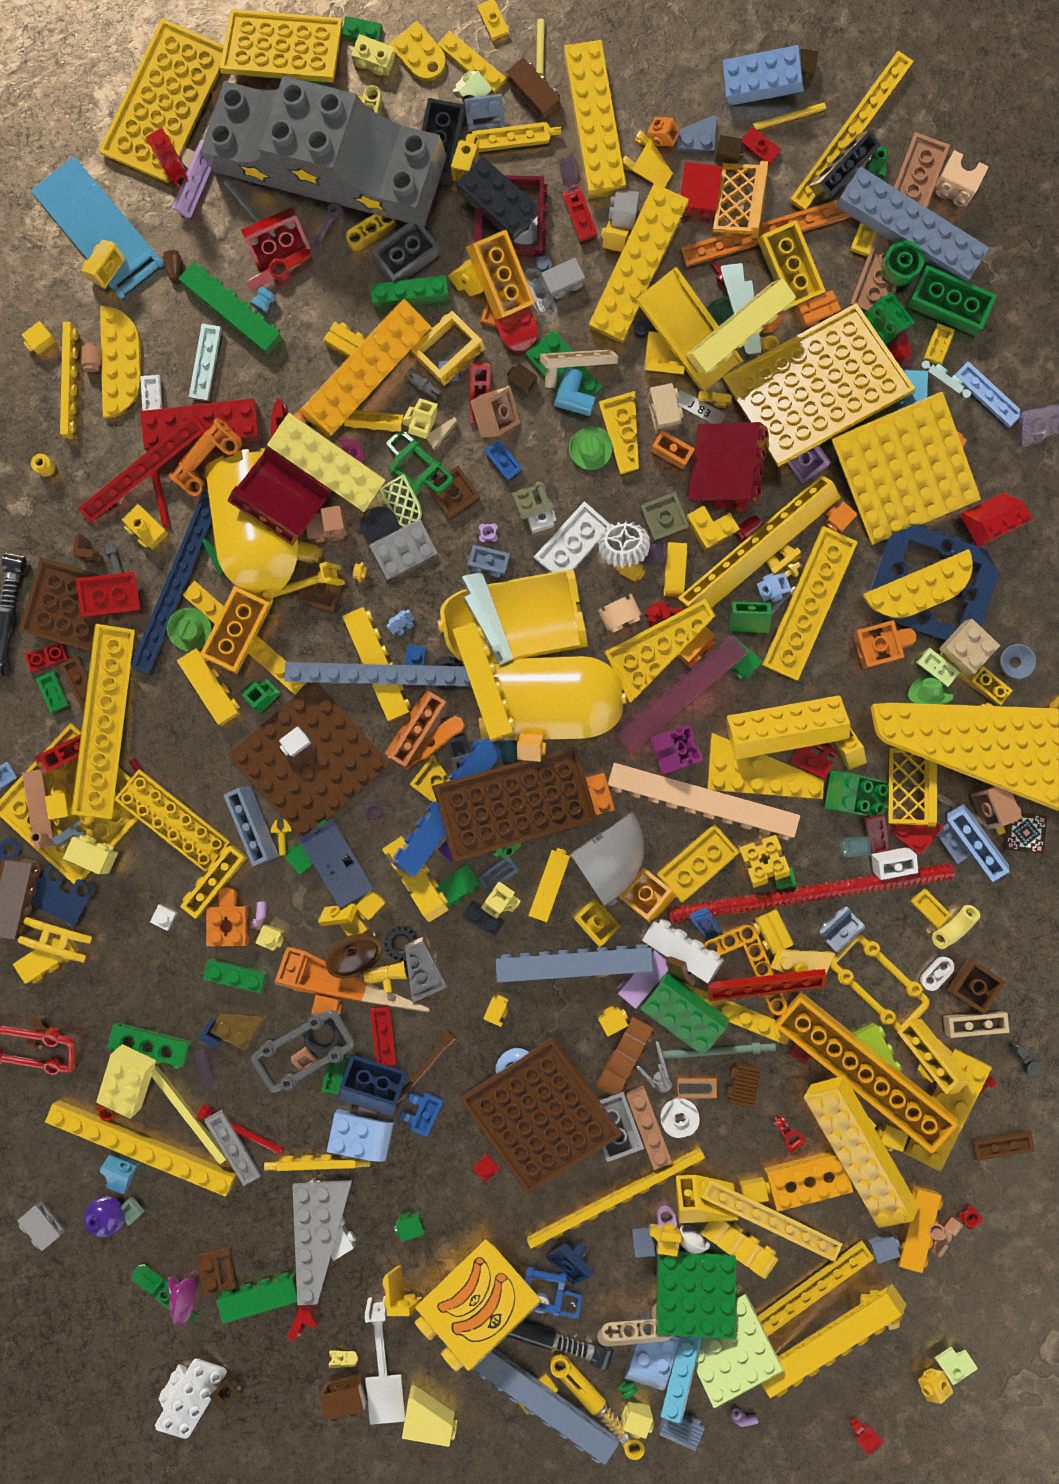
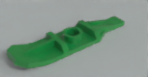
M138 1265L132 1272V1281L170 1311V1293L167 1281L147 1265ZM163 1291L168 1293L167 1298L161 1296ZM193 1311L188 1321L192 1323L198 1314Z

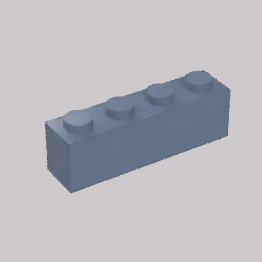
M251 786L239 787L224 794L252 866L264 864L279 857Z

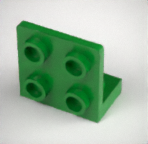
M893 293L880 298L864 313L885 345L901 331L915 323Z

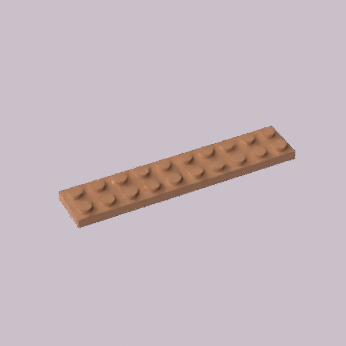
M915 132L894 188L927 208L950 145ZM879 233L876 234L849 306L857 303L863 312H866L880 298L890 293L894 295L897 285L888 282L881 274L882 260L894 243Z

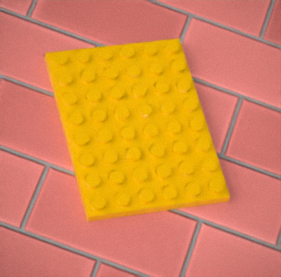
M857 303L722 376L723 381L749 422H761L768 427L769 437L766 440V449L778 467L915 393V387Z

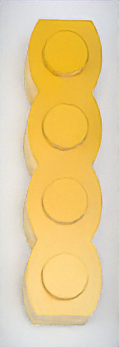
M728 1221L704 1222L699 1230L700 1234L728 1254L736 1256L738 1261L764 1279L767 1278L779 1260L775 1255L777 1252L768 1245L766 1247L760 1245V1240L752 1234L748 1236L743 1233L744 1229L737 1223L732 1225Z

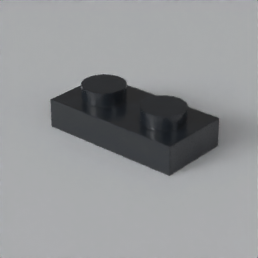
M472 900L463 918L496 937L505 920L499 916L497 919L484 911L481 905Z

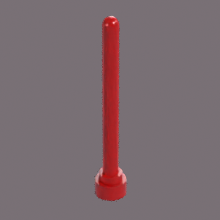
M203 1104L196 1118L204 1121L207 1117L214 1114L212 1113L213 1110ZM230 1122L238 1135L278 1155L284 1152L282 1147Z

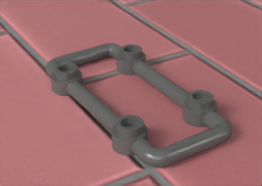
M328 1010L322 1014H312L307 1023L276 1041H265L261 1045L260 1050L252 1055L251 1062L270 1092L290 1091L297 1085L299 1080L331 1062L340 1063L344 1059L345 1054L353 1050L355 1042L339 1014L334 1010ZM332 1018L347 1045L343 1047L334 1046L326 1057L296 1074L288 1073L284 1075L280 1083L274 1085L259 1059L263 1056L272 1057L277 1052V1048L310 1029H320L327 1019Z

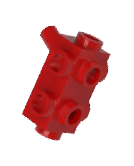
M654 602L652 606L648 605L645 616L648 617L646 622H649V626L653 627L684 609L676 608L675 610L669 608V604L665 602Z

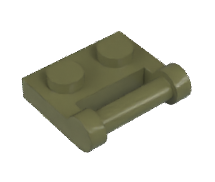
M537 482L534 487L520 489L512 493L521 520L553 509V503L547 496L546 486L543 482ZM537 495L540 496V499L542 501L541 504L538 505L536 504V501L534 499V496Z

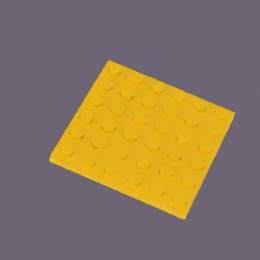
M943 392L934 394L831 439L872 545L888 539L891 535L912 525L919 526L981 500Z
M70 723L45 751L80 735L81 731ZM78 757L44 774L48 796L53 791L63 790V793L70 794L71 806L73 803ZM36 761L26 772L39 770ZM119 766L114 799L131 779ZM21 776L0 799V817L34 847V843L30 840L32 830L23 776ZM114 800L111 820L73 815V817L52 820L54 836H57L71 828L74 823L81 822L76 827L77 832L81 833L86 830L85 835L97 839L96 843H107L114 847L139 819ZM70 842L62 847L57 844L54 847L49 846L36 849L73 884L77 879L84 880L91 872L63 859Z

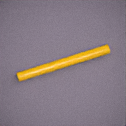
M823 102L753 123L752 126L754 129L760 130L826 110V105Z

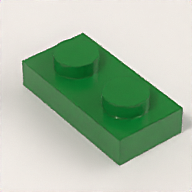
M345 16L341 35L343 38L357 40L360 34L379 41L382 24Z

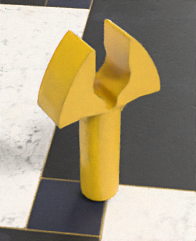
M283 819L284 828L282 832L278 828V820H275L270 833L278 835L280 856L287 855L286 834L293 831L285 819Z

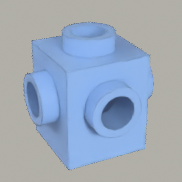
M785 573L766 575L763 577L764 581L757 584L763 601L772 600V603L783 599V594L792 591Z

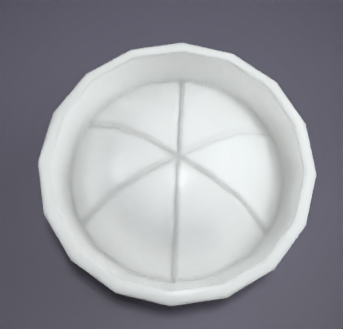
M690 1225L681 1226L680 1232L682 1236L680 1244L687 1251L699 1254L709 1249V1240L700 1234L697 1228Z

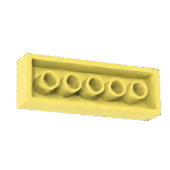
M783 278L772 282L685 354L686 358L698 374L711 373L719 366L717 364L719 361H725L734 354L732 350L738 347L741 348L748 342V337L755 336L763 330L762 325L771 323L778 317V312L785 311L793 305L792 300L796 298L795 294Z
M290 412L267 444L270 448L363 512L386 481Z

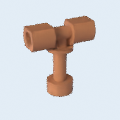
M952 1216L944 1227L937 1223L932 1224L929 1228V1235L935 1241L929 1249L939 1257H942L949 1247L947 1243L951 1241L952 1235L956 1237L963 1224Z

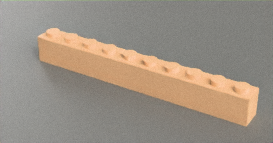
M613 763L608 780V786L611 787V791L621 793L622 790L628 791L629 796L640 798V795L648 797L647 801L657 804L659 801L666 802L667 807L677 809V806L685 808V812L695 814L696 811L702 812L703 817L714 819L715 816L722 818L721 822L732 825L734 821L741 823L740 827L749 830L755 827L759 829V833L770 835V832L778 834L777 838L788 840L789 837H795L800 819L798 814L617 763Z

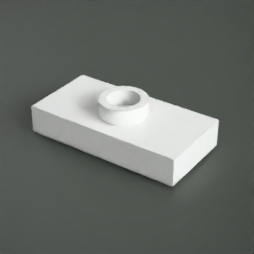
M140 376L143 411L162 409L161 376Z

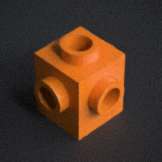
M654 117L647 133L654 145L673 146L680 133V129L674 118Z

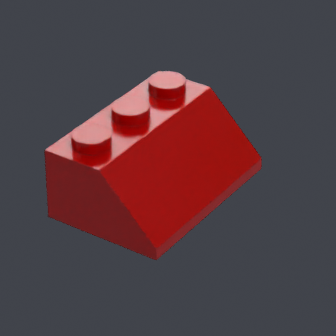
M292 207L240 229L259 271L268 268L274 259L285 260L303 249H310Z
M1006 493L997 495L960 514L978 547L1019 528L1033 519L1024 502Z

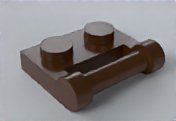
M230 1247L196 1255L203 1295L223 1290H232L238 1287L237 1280L234 1278ZM218 1257L223 1258L227 1282L224 1283Z

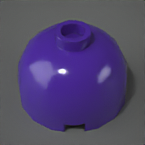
M102 1196L91 1202L84 1212L83 1219L87 1231L93 1236L100 1238L111 1236L119 1231L125 1220V1213L119 1207L121 1206L120 1202L110 1196Z

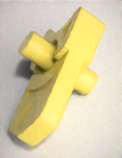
M355 1351L329 1352L332 1358L329 1362V1368L354 1367L358 1361Z

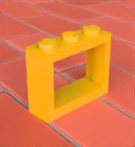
M451 311L449 314L444 315L435 327L427 331L426 335L411 348V352L445 386L469 362L480 354L485 347L482 339ZM456 325L471 341L439 370L423 353L452 326Z

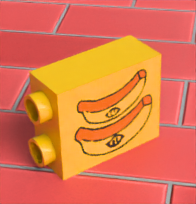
M485 1239L415 1307L421 1314L415 1321V1324L429 1340L438 1334L448 1346L441 1352V1355L456 1372L463 1365L470 1371L515 1329L542 1300L489 1240Z

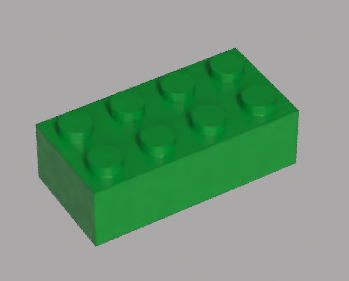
M926 265L918 279L907 307L977 336L986 322L997 295Z
M667 972L644 999L641 1006L642 1011L703 1056L726 1030L729 1022L727 1016Z

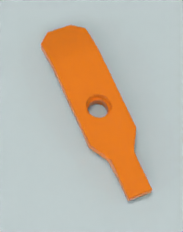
M454 716L448 719L423 739L404 769L407 771L419 761L430 758L435 751L445 745L452 737L463 732L465 725L461 717Z

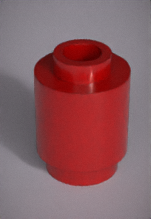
M750 516L738 525L739 531L735 535L739 541L743 542L764 524L758 516Z

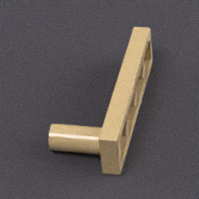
M611 349L541 354L540 362L546 367L545 387H556L557 370L560 367L617 364L618 355Z

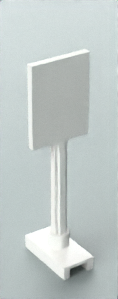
M386 1296L383 1297V1302L372 1303V1297L368 1298L365 1310V1323L372 1322L374 1325L379 1371L378 1377L366 1378L370 1425L405 1421L401 1375H387L382 1327L387 1313V1309L384 1307Z

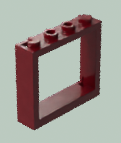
M505 175L519 189H538L537 246H513L517 256H542V250H546V238H543V232L547 231V220H543V213H547V202H544V195H547L548 184H544V176ZM476 208L474 243L483 240V215Z

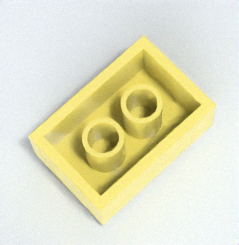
M122 1044L110 1055L97 1103L131 1119L142 1108L156 1060Z

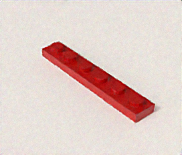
M813 969L708 983L709 1001L825 988L826 972L825 969Z

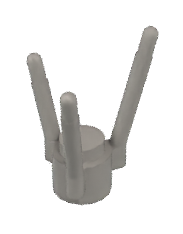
M657 1041L656 1047L661 1064H658L659 1072L654 1075V1079L640 1066L636 1068L647 1079L652 1088L656 1087L662 1093L670 1090L672 1083L669 1079L660 1044Z

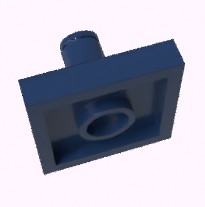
M582 1243L577 1244L574 1250L567 1244H564L550 1251L546 1256L560 1273L566 1274V1279L572 1285L589 1279L594 1273L582 1261V1257L588 1251L587 1247Z

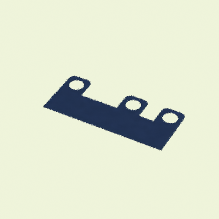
M8 838L4 839L0 846V864L1 859L17 857L20 845ZM6 844H12L15 847L13 855H5L3 848ZM50 863L43 876L36 879V892L34 897H32L31 904L74 928L93 891V887L89 883L77 879L70 893L67 894L58 888L64 877L60 871L58 880L51 881L48 878L49 870L57 869ZM80 884L85 885L88 889L84 897L76 894V887Z

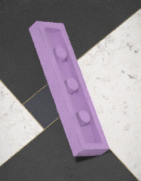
M204 140L200 141L186 173L189 182H186L184 179L172 206V209L186 218H191L212 169L201 154Z

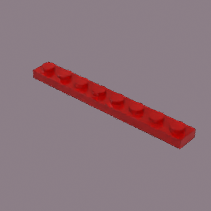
M192 414L81 504L78 509L91 523L207 428L195 414Z

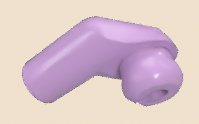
M257 902L256 919H250L249 921L251 929L259 930L262 928L266 918L265 902Z
M738 1408L730 1411V1418L740 1427L758 1424L756 1413L746 1415Z

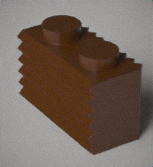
M736 1063V1067H732L730 1079H733L732 1086H728L726 1098H729L730 1104L754 1108L761 1073L760 1068Z

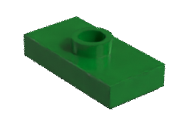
M55 671L36 678L51 714L70 707Z
M345 1056L340 1063L331 1062L327 1064L321 1092L338 1095L339 1087L347 1068L348 1056Z

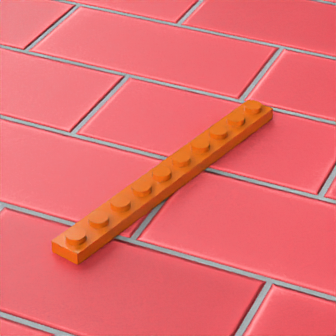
M835 200L761 223L759 237L797 220L801 232H805L851 218L852 216L837 208L836 205L839 200ZM727 233L681 247L680 251L687 268L759 246V243L757 241L758 238H751V234Z

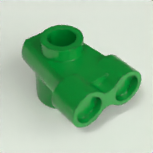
M880 146L872 154L869 163L865 164L864 169L878 178L884 179L887 173L886 161L889 149Z

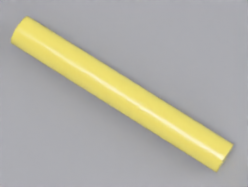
M544 19L537 20L536 72L539 75H544Z

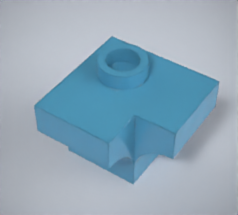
M109 1154L100 1169V1173L107 1179L106 1187L124 1195L132 1182L140 1161L123 1154L119 1158Z

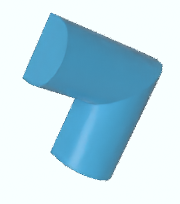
M573 368L564 369L554 406L591 416L596 397L578 392L583 376L582 372Z

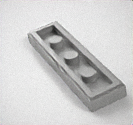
M220 1110L205 1119L206 1125L243 1186L260 1178V1171L224 1111Z

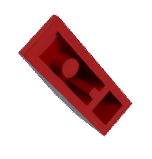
M469 362V423H477L470 401L490 392L491 366L488 362Z
M81 734L34 757L42 774L78 757Z

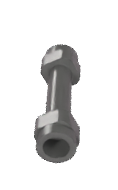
M109 543L104 545L105 555L109 556L115 574L123 573L116 555L118 551L115 544Z

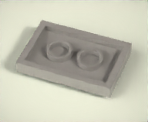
M420 519L369 545L386 579L438 554Z

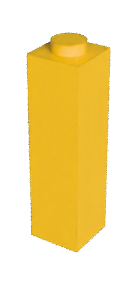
M556 848V851L551 850L529 916L545 922L548 921L570 856L566 855V850Z

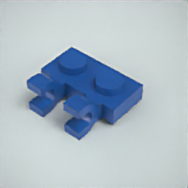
M411 1091L407 1101L419 1105L418 1110L413 1115L411 1112L402 1109L399 1119L411 1123L410 1130L427 1137L443 1100L427 1092L421 1097Z

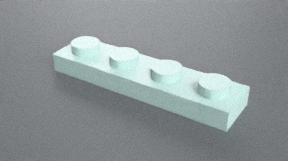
M201 325L189 393L190 399L209 402L222 331L220 326Z

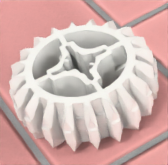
M626 521L624 524L618 522L615 526L611 524L610 529L605 528L604 533H601L598 541L599 553L608 565L613 563L614 567L620 565L623 569L625 565L629 567L633 563L638 565L639 561H644V556H648L650 548L649 536L640 524L635 526L634 522L628 524Z

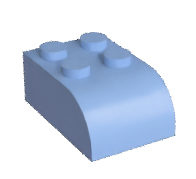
M337 1109L334 1114L327 1152L368 1161H386L394 1121L358 1116L353 1112Z
M643 1327V1332L650 1336L649 1329ZM672 1336L665 1342L633 1344L624 1379L663 1391L670 1375L680 1336Z

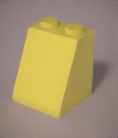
M411 1385L402 1439L449 1447L450 1439L454 1440L457 1420H454V1412L417 1386Z

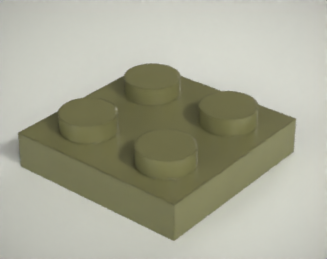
M676 492L640 505L653 541L660 540L690 527Z

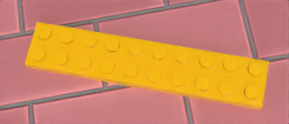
M95 624L71 815L112 819L135 630Z

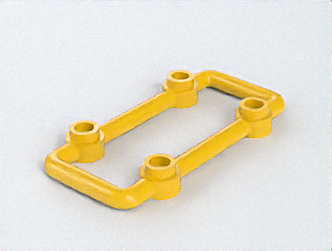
M858 934L839 953L834 954L830 967L837 974V980L841 984L849 985L879 1014L881 1023L890 1025L898 1032L910 1019H919L929 1008L930 1001L922 992V986L918 982L910 981L880 952L878 943L868 941L863 935ZM857 941L863 946V951L867 956L875 957L905 986V991L909 996L917 997L922 1002L902 1025L896 1021V1015L893 1011L884 1009L853 980L854 976L850 970L842 969L837 964Z

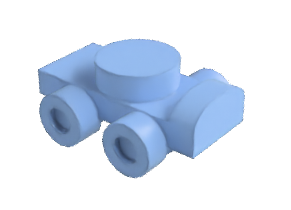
M409 610L400 611L398 615L389 620L387 627L392 634L403 635V627L406 626L408 629H411L414 626L412 623L414 617Z

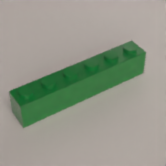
M193 262L179 277L182 285L268 356L282 340L281 331L274 324L269 325L266 323V318L261 313H254L251 310V305L245 300L241 302L236 298L238 295L231 288H228V290L222 286L223 282L216 276L212 278L208 274L209 271L202 264L198 266Z

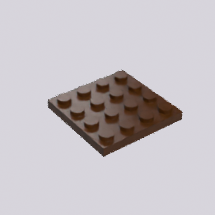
M40 557L19 631L92 652L95 624L104 625L107 614L81 617L76 579L101 575Z

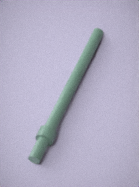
M760 1042L751 1043V1045L713 1047L704 1056L752 1053L755 1055L761 1054V1052L776 1051L775 1043L760 1044ZM695 1049L662 1051L664 1059L703 1056Z

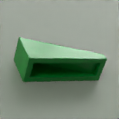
M204 538L202 542L220 575L223 573V570L219 564L216 549Z

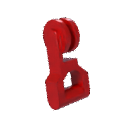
M781 1114L778 1115L779 1119L774 1118L776 1121L775 1125L784 1136L783 1142L791 1153L807 1143L800 1131L789 1128ZM792 1135H798L799 1138L789 1144V1138Z

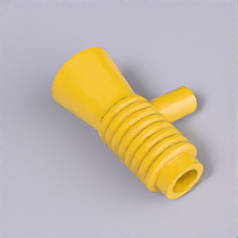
M401 961L390 966L368 968L367 971L363 972L364 981L370 984L383 981L384 993L392 992L390 979H408L406 961Z

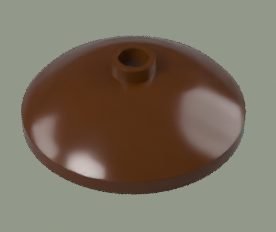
M354 934L340 940L332 947L326 957L325 965L329 974L341 979L352 978L362 974L378 961L382 951L381 944L375 936L370 934Z

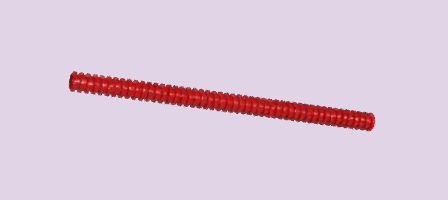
M947 863V865L941 864V866L935 865V867L918 868V873L880 880L877 875L875 877L870 875L869 878L864 876L863 879L858 877L857 880L852 878L851 881L846 879V881L840 880V882L834 881V883L828 882V884L822 883V885L816 884V886L811 885L810 887L805 886L798 889L794 887L792 890L790 888L787 889V891H784V889L781 892L776 890L775 893L769 891V894L763 892V895L757 893L756 896L751 894L750 897L745 895L744 898L739 896V898H727V900L710 901V903L704 902V904L698 903V905L692 904V906L687 904L686 907L681 905L680 908L675 906L674 909L668 907L667 913L669 922L672 925L674 922L678 924L680 921L684 923L686 920L691 922L690 914L708 907L715 918L716 915L721 917L722 914L727 916L729 913L733 915L735 912L739 914V912L745 913V911L751 912V910L757 911V909L763 910V908L769 909V907L775 908V906L779 908L781 905L785 907L787 904L791 906L793 903L798 905L799 902L804 904L805 901L810 903L811 900L816 902L817 899L822 901L823 898L828 900L829 897L834 899L835 897L840 898L841 896L864 894V892L882 891V889L886 891L888 888L892 890L894 887L898 889L900 886L905 888L906 885L911 887L912 884L917 886L918 883L923 885L924 882L929 884L930 881L935 883L936 881L953 880L955 874L951 863Z

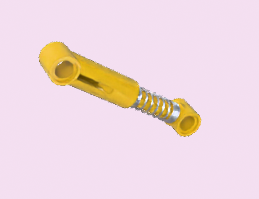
M557 1352L553 1354L550 1360L552 1374L565 1384L592 1415L601 1418V1422H604L605 1426H608L609 1430L613 1431L612 1434L619 1438V1442L625 1449V1454L628 1458L632 1460L641 1458L644 1454L642 1437L640 1439L634 1438L629 1432L623 1430L622 1421L618 1420V1416H615L614 1412H611V1408H607L606 1400L570 1362L569 1357L565 1353ZM561 1361L565 1363V1366L557 1368L555 1364ZM632 1443L639 1445L636 1449H631L629 1446Z

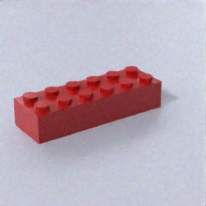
M254 398L140 411L143 447L146 451L192 414L198 417L207 428L206 430H209L214 424V420L219 418L241 438L242 443L261 441L258 404ZM201 433L198 437L191 441L182 450L190 449L196 443V441L202 436L203 433ZM228 440V445L234 444V442Z

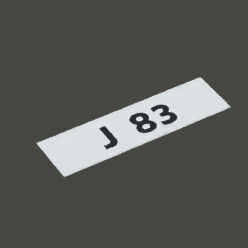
M679 390L678 406L712 424L722 423L726 416L725 413Z

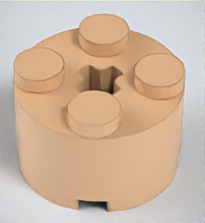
M632 594L627 595L628 600L624 597L604 606L605 611H602V609L597 610L607 631L610 630L611 633H614L623 628L622 624L626 622L632 624L640 620L641 612Z

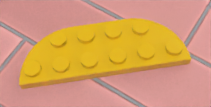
M100 306L103 418L108 419L126 412V409L139 396L141 389V344L138 330L126 314L113 307Z
M970 550L963 551L864 593L862 596L874 611L890 618H905L955 597L965 588L972 573Z

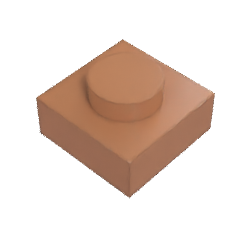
M307 1046L291 1056V1062L300 1071L318 1061V1058Z

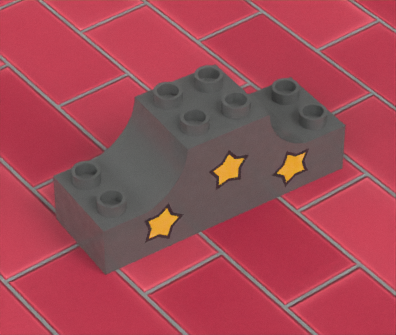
M286 76L282 77L279 89L258 90L224 81L201 149V154L215 173L407 223L410 222L425 227L447 158L440 135L394 123L367 107L355 93Z

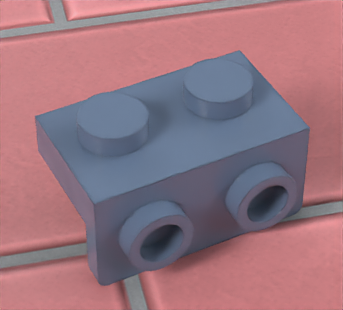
M473 545L467 566L474 573H482L483 571L489 573V576L494 578L505 577L510 553Z
M848 907L838 910L830 922H825L821 926L819 934L836 953H839L865 929V925L851 913Z

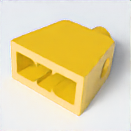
M467 134L465 141L459 140L451 164L453 181L458 182L478 160V145H476L478 138L475 135Z

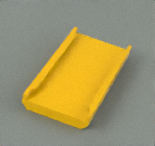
M677 267L635 299L680 363L685 366L686 371L701 391L706 392L722 376L743 361L734 349L732 350L734 354L725 361H719L717 363L719 366L714 371L698 374L686 358L685 354L719 326Z

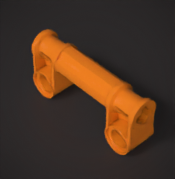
M216 418L211 428L205 430L202 436L179 461L176 469L170 471L169 477L191 496L199 495L207 487V482L195 469L215 446L227 455L236 453L242 446L241 438L225 422ZM228 440L234 442L235 449L229 447ZM193 482H197L200 488H194Z

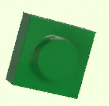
M789 867L790 876L775 881L777 890L796 887L793 867Z

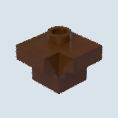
M38 1016L33 1018L32 1028L29 1031L45 1033L53 1027L48 1024L47 1017ZM27 1038L26 1049L54 1050L58 1048V1044L50 1047L45 1045L43 1041Z

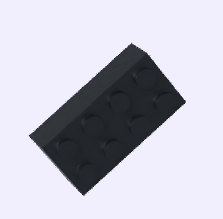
M428 98L421 131L440 135L447 158L438 184L452 186L451 164L458 142L462 137L466 108L464 104Z
M481 156L457 182V192L500 231L507 230L512 242L517 239L539 214V206L484 156Z

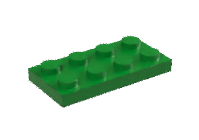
M553 330L529 349L525 355L545 378L546 367L540 362L541 354L573 351L559 334ZM585 366L558 368L556 387L553 388L557 393L565 368H573L582 372L583 376L578 389L580 393L594 396L602 389V386Z

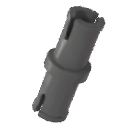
M413 369L408 371L413 378L407 374L404 377L405 380L416 386L419 392H424L434 401L438 397L432 391L438 395L442 392L429 383V379L421 377Z

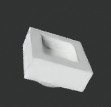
M158 905L150 922L165 930H169L177 912Z

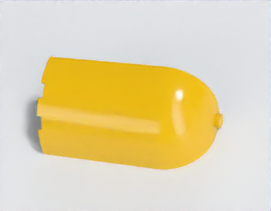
M261 448V452H249L248 449L240 450L234 453V456L227 458L221 456L205 466L217 558L225 575L237 587L254 595L271 598L287 584L292 576L298 556V539L293 546L227 501L231 491L243 480L261 457L265 448Z
M573 569L487 584L513 655L512 660L588 647L580 605L576 604V602L580 601ZM466 589L455 593L443 603L440 610L441 620L438 621L439 631L444 632L449 650L462 661L463 659L453 629L475 622L465 604V597L469 595ZM480 638L482 645L487 644L490 656H487L488 662L498 663L485 638Z
M525 658L508 661L502 665H499V663L493 664L496 670V674H493L495 682H500L503 691L499 693L501 700L505 699L509 708L506 711L507 717H512L515 726L512 729L513 735L495 741L518 740L520 733L543 735V740L595 737L609 731L619 722L623 712V705L627 704V694L623 693L622 683L616 671L608 664L595 658ZM483 717L479 718L481 739L486 737L491 741Z

